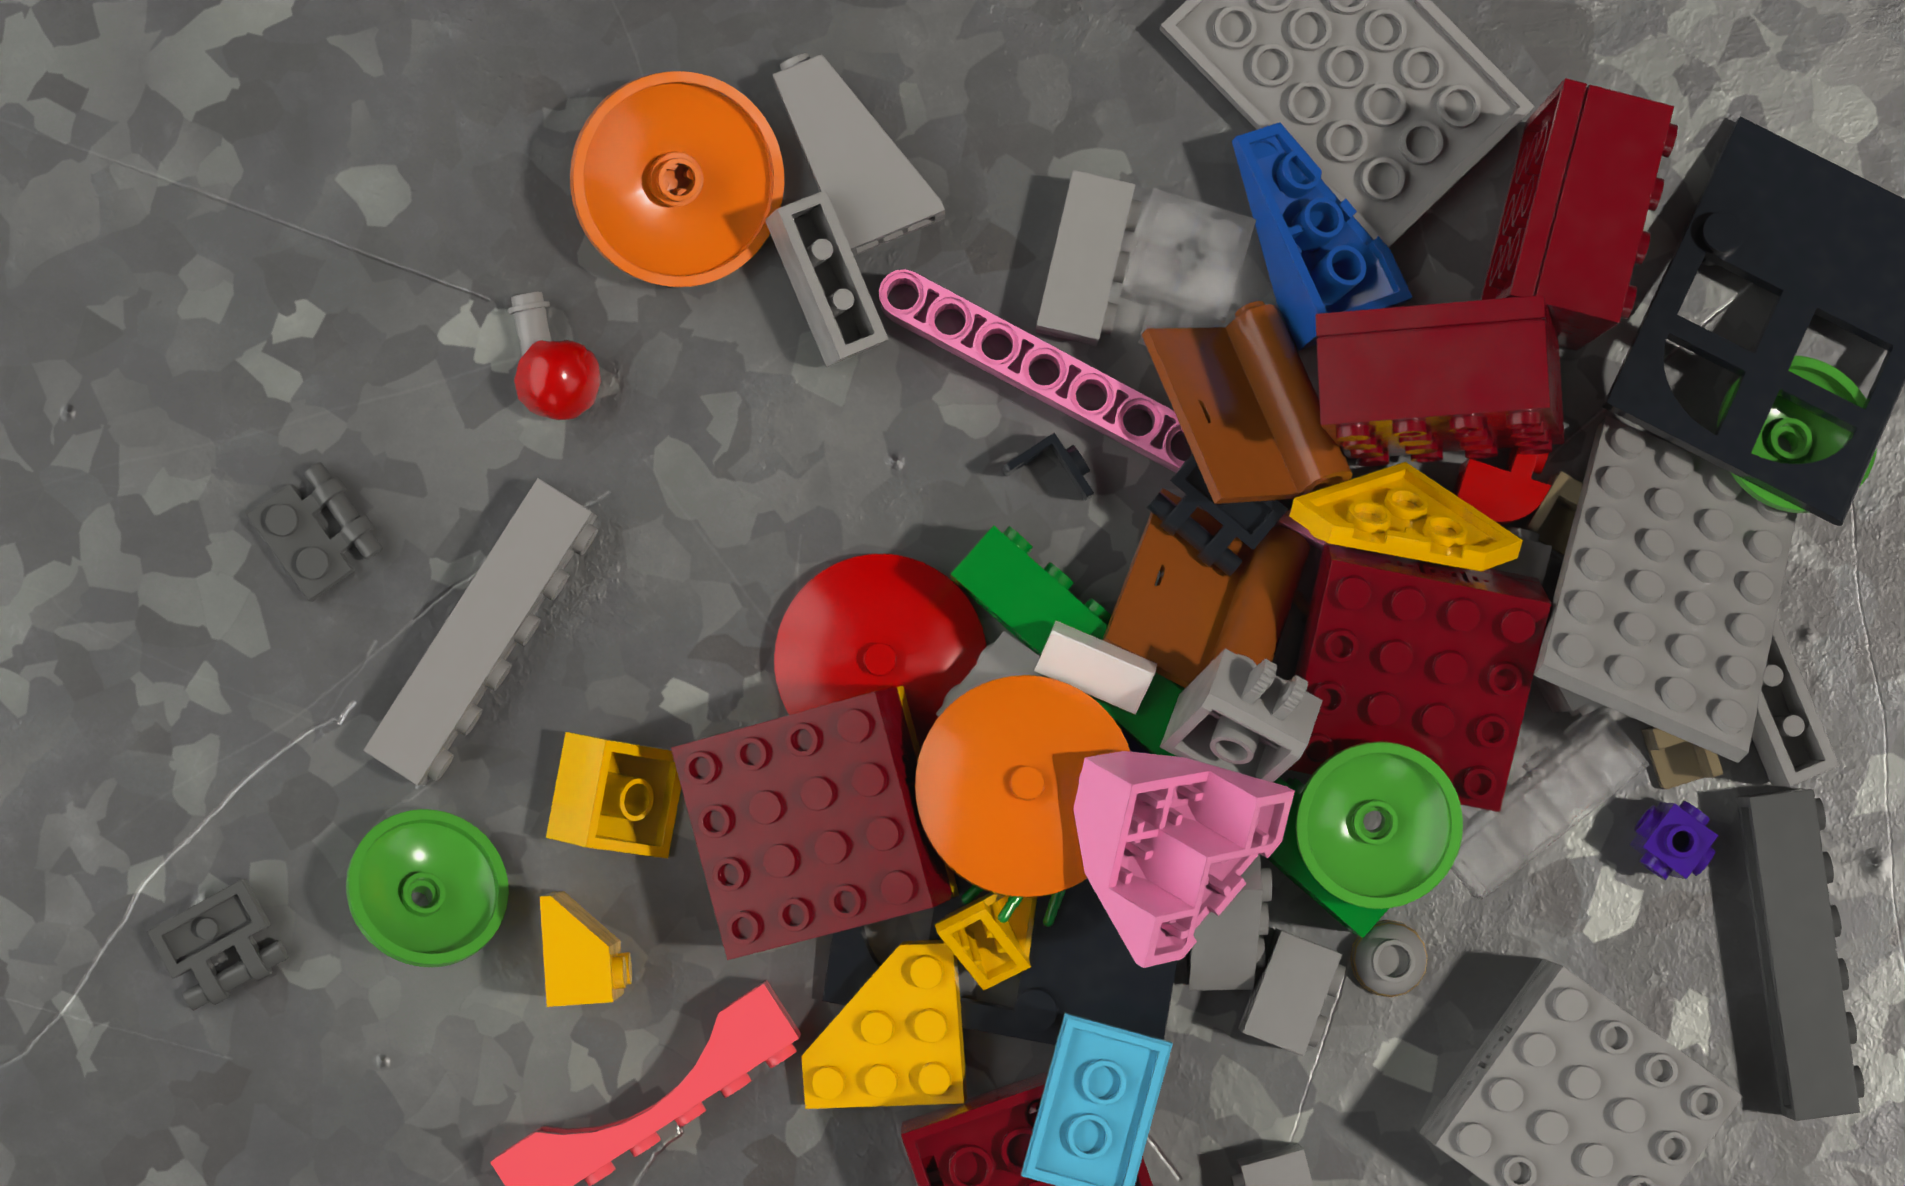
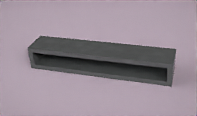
M1803 788L1738 796L1737 804L1782 1115L1794 1121L1860 1113L1858 1098L1864 1097L1865 1087L1859 1066L1853 1065L1850 1044L1856 1043L1857 1030L1852 1013L1845 1010L1843 991L1849 988V975L1844 959L1838 958L1835 937H1840L1841 919L1837 907L1830 905L1827 884L1833 882L1834 871L1829 853L1822 850L1820 830H1824L1826 827L1823 803L1820 798H1815L1814 789Z

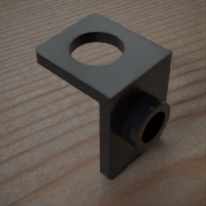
M1055 432L1005 464L1002 468L1007 477L1051 448L1084 500H1088L1094 494L1084 478V475L1090 472L1084 458L1074 445L1065 449Z

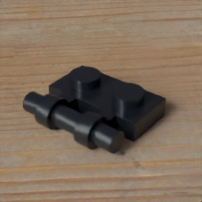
M1192 453L1170 479L1174 485L1185 493L1184 497L1175 504L1162 492H1159L1146 508L1162 520L1159 526L1171 536L1177 533L1198 550L1197 557L1208 567L1214 564L1230 577L1243 561L1227 548L1237 536L1254 550L1286 513L1289 506L1281 500L1214 504ZM1199 505L1223 525L1214 535L1190 517Z

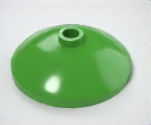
M1794 357L1788 371L1863 408L1866 401L1865 396L1844 373L1814 358ZM1740 377L1733 383L1722 401L1717 428ZM1777 395L1751 453L1780 463L1805 464L1816 462L1838 452L1852 432ZM1778 437H1783L1789 441L1791 452L1780 448ZM1877 448L1874 452V455L1871 459V462L1867 468V471L1863 477L1860 486L1864 483L1873 467ZM1731 473L1736 482L1749 495L1765 505L1785 512L1810 513Z
M1374 741L1347 747L1335 753L1316 769L1301 793L1296 811L1295 831L1301 857L1312 876L1320 885L1334 896L1350 904L1365 908L1384 909L1411 903L1426 895L1442 881L1458 855L1463 834V816L1461 804L1452 782L1434 761L1408 746L1392 742ZM1370 811H1378L1382 818L1381 824L1374 830H1367L1363 823L1365 815Z
M410 810L381 821L359 843L349 863L346 878L348 905L353 919L362 934L371 944L387 956L402 963L419 967L448 966L463 961L477 953L490 941L498 930L508 904L509 887L506 869L492 842L470 822L453 814L438 810ZM418 892L425 895L428 905L419 906L415 904L412 900V893Z

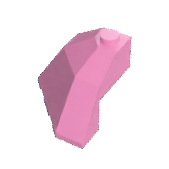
M1129 751L1085 757L1073 808L1084 872L1136 964L1147 968L1185 957L1197 942L1194 932L1210 912L1219 916L1246 885L1241 875L1259 854L1269 858L1282 842L1294 790L1287 786L1185 757Z

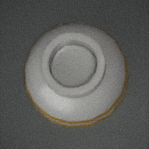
M1384 920L1377 922L1364 938L1357 937L1352 945L1350 961L1353 974L1363 988L1378 996L1394 997L1406 994L1419 984L1426 972L1427 954L1424 942L1414 929L1402 922Z

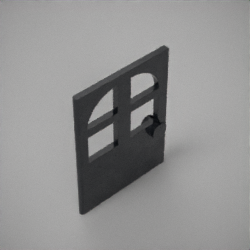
M1740 116L1728 136L1602 407L1834 525L1842 526L1905 384V199ZM1701 263L1707 266L1718 265L1778 295L1752 352L1677 315ZM1814 314L1888 351L1863 408L1788 371ZM1666 339L1741 376L1715 434L1706 430L1691 418L1675 398L1667 381L1664 368ZM1777 395L1852 432L1838 452L1816 462L1805 464L1780 463L1751 453Z
M954 871L959 895L933 907L929 940H942L937 934L935 924L945 915L966 905L962 902L961 898L973 884L957 875ZM1087 878L1065 891L1055 921L1050 927L1044 925L1043 919L1051 895L1037 897L1029 954L1031 967L1021 972L1018 995L1014 1007L960 997L962 1028L1056 1045L1064 1013L1066 1012L1165 1040L1178 960L1147 968L1136 964ZM984 890L983 892H981L980 894H978L972 901H974V900H976V899H978V898H980V897H982V896H984V895H986V894H988V893H990V892ZM864 925L833 933L822 1001L846 1006L881 966L869 945Z

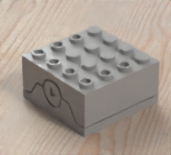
M1543 959L1419 1133L1490 1186H1680L1743 1096L1567 968Z

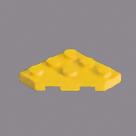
M1407 462L1296 497L1293 500L1289 516L1308 529L1312 536L1328 544L1480 572L1517 559L1523 542L1522 539Z
M943 940L903 941L804 1052L801 1059L805 1109L964 1104L968 1098L958 960Z

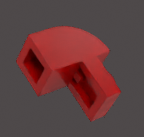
M1511 447L1504 470L1469 458L1461 463L1452 493L1499 525L1514 522L1537 509L1548 494L1551 485L1531 479L1533 473L1541 474L1549 453L1525 455L1520 454L1519 447Z

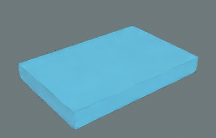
M1065 1012L1021 1176L1055 1186H1135L1173 1043Z

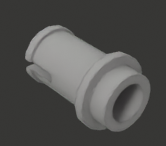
M532 292L511 297L512 307L508 308V314H514L522 352L521 357L535 342L540 340L551 341L546 308L550 307V302L544 301L542 292Z

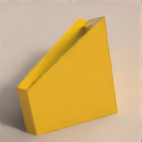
M990 892L945 915L935 924L937 934L983 991L1031 967L1029 954L1037 897L1023 898L1005 923H1001L998 920V915L1009 896Z

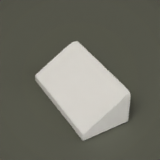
M1055 621L1034 671L1067 683L1086 694L1136 714L1155 675L1157 663L1059 621Z

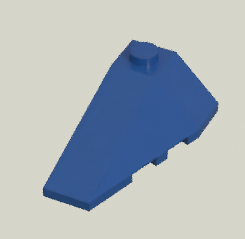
M1281 122L1236 136L1232 140L1275 299L1298 351L1317 345L1315 314L1399 307L1413 298L1391 250L1379 236L1374 240L1353 216L1357 211L1346 198L1341 202L1321 179L1322 170Z

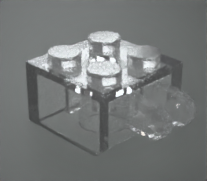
M1154 188L1120 294V298L1149 306L1141 334L1147 328H1158L1159 324L1157 321L1161 310L1181 316L1177 328H1191L1193 320L1214 327H1222L1227 318L1257 219ZM1184 249H1190L1195 252V257L1201 261V266L1198 267L1194 263L1191 270H1184L1180 268L1181 259L1178 256H1174V253L1177 250L1182 253ZM1140 334L1138 343L1146 346L1143 337Z

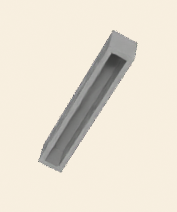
M537 478L363 749L364 752L416 785H426L430 778L437 782L443 776L454 758V754L448 751L459 733L467 736L483 712V709L478 707L477 704L488 687L496 691L509 673L512 664L506 661L516 643L518 642L524 646L536 631L541 621L540 618L535 616L546 597L553 601L566 584L570 574L564 571V568L575 552L582 556L596 537L598 528L593 526L598 517L596 514Z

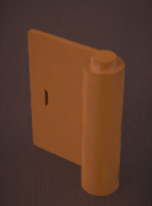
M1263 301L1248 303L1236 311V318L1226 327L1147 328L1141 334L1214 504L1294 499L1352 478V471L1342 449L1321 426L1320 400L1276 305H1265Z
M1164 488L1159 491L1175 504L1182 499ZM1199 507L1190 515L1212 535L1223 526L1212 515ZM1151 512L1102 640L1157 663L1156 673L1184 688L1225 648L1235 654L1249 657L1256 665L1261 663L1262 660L1264 661V659L1272 662L1310 553V546L1307 540L1298 532L1280 525L1273 527L1254 550L1236 536L1227 548L1243 561L1229 577L1214 564L1208 567L1197 557L1198 550L1177 533L1171 536L1159 526L1162 520ZM1159 571H1160L1161 576H1160V578H1159V581H1158L1157 586H1155V583H1156V581H1157V576H1158Z

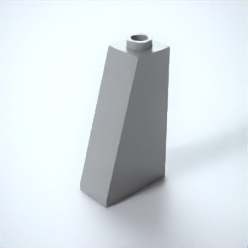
M804 53L789 58L780 64L782 71L772 74L776 88L820 192L827 191L854 256L945 219V209L940 198L822 54L811 58L809 53Z

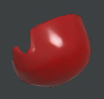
M540 340L532 344L519 360L514 382L518 399L530 412L549 419L570 420L580 416L595 403L601 384V376L597 358L591 350L586 349L585 345L570 340Z

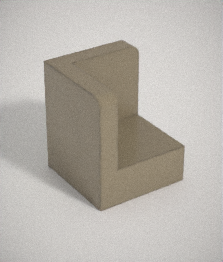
M1560 471L1551 475L1546 483L1551 485V488L1544 501L1537 509L1527 515L1520 528L1540 534L1539 542L1552 546V550L1565 555L1583 484Z
M1653 726L1641 730L1659 786L1662 789H1670L1701 778H1714L1723 775V770L1716 753Z

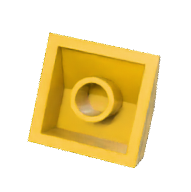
M565 732L546 838L587 848L668 859L681 791V784L672 751Z
M565 891L551 892L540 896L547 1007L609 1003L624 994V988L632 984L630 952L621 953V941Z

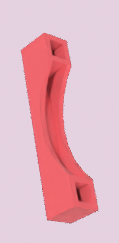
M766 980L724 1007L718 1013L711 1037L694 1068L677 1087L657 1103L628 1118L601 1126L570 1129L542 1126L497 1155L490 1163L505 1186H574L583 1179L588 1186H592L616 1170L611 1162L613 1159L627 1150H630L632 1155L636 1157L658 1143L661 1138L656 1131L673 1120L681 1128L704 1113L707 1109L702 1101L719 1090L724 1098H727L752 1081L747 1073L764 1061L771 1069L797 1052L792 1043L800 1038L801 1032Z

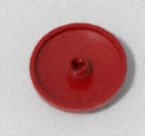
M867 554L849 558L828 567L817 574L798 592L784 614L778 630L774 652V671L781 700L789 715L871 692L903 686L921 750L931 727L938 718L936 713L942 707L947 693L954 686L961 684L975 667L981 652L987 646L983 628L975 609L961 589L947 576L930 565L913 558L894 554Z

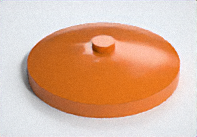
M670 71L646 75L624 84L603 99L593 110L582 127L574 146L570 168V190L573 206L583 231L589 241L606 260L619 270L645 282L670 287H691L710 283L731 274L748 262L762 247L770 235L765 219L776 209L780 208L782 204L784 167L779 144L772 128L760 110L745 95L729 84L711 76L685 71Z
M1031 675L1008 676L983 683L967 691L944 710L931 727L922 745L917 761L914 785L915 803L921 826L929 843L943 862L957 875L983 890L999 895L1021 898L1041 897L1067 890L1087 879L1084 872L1073 810L1085 757L1120 751L1131 752L1112 716L1092 697L1067 683L1052 678Z

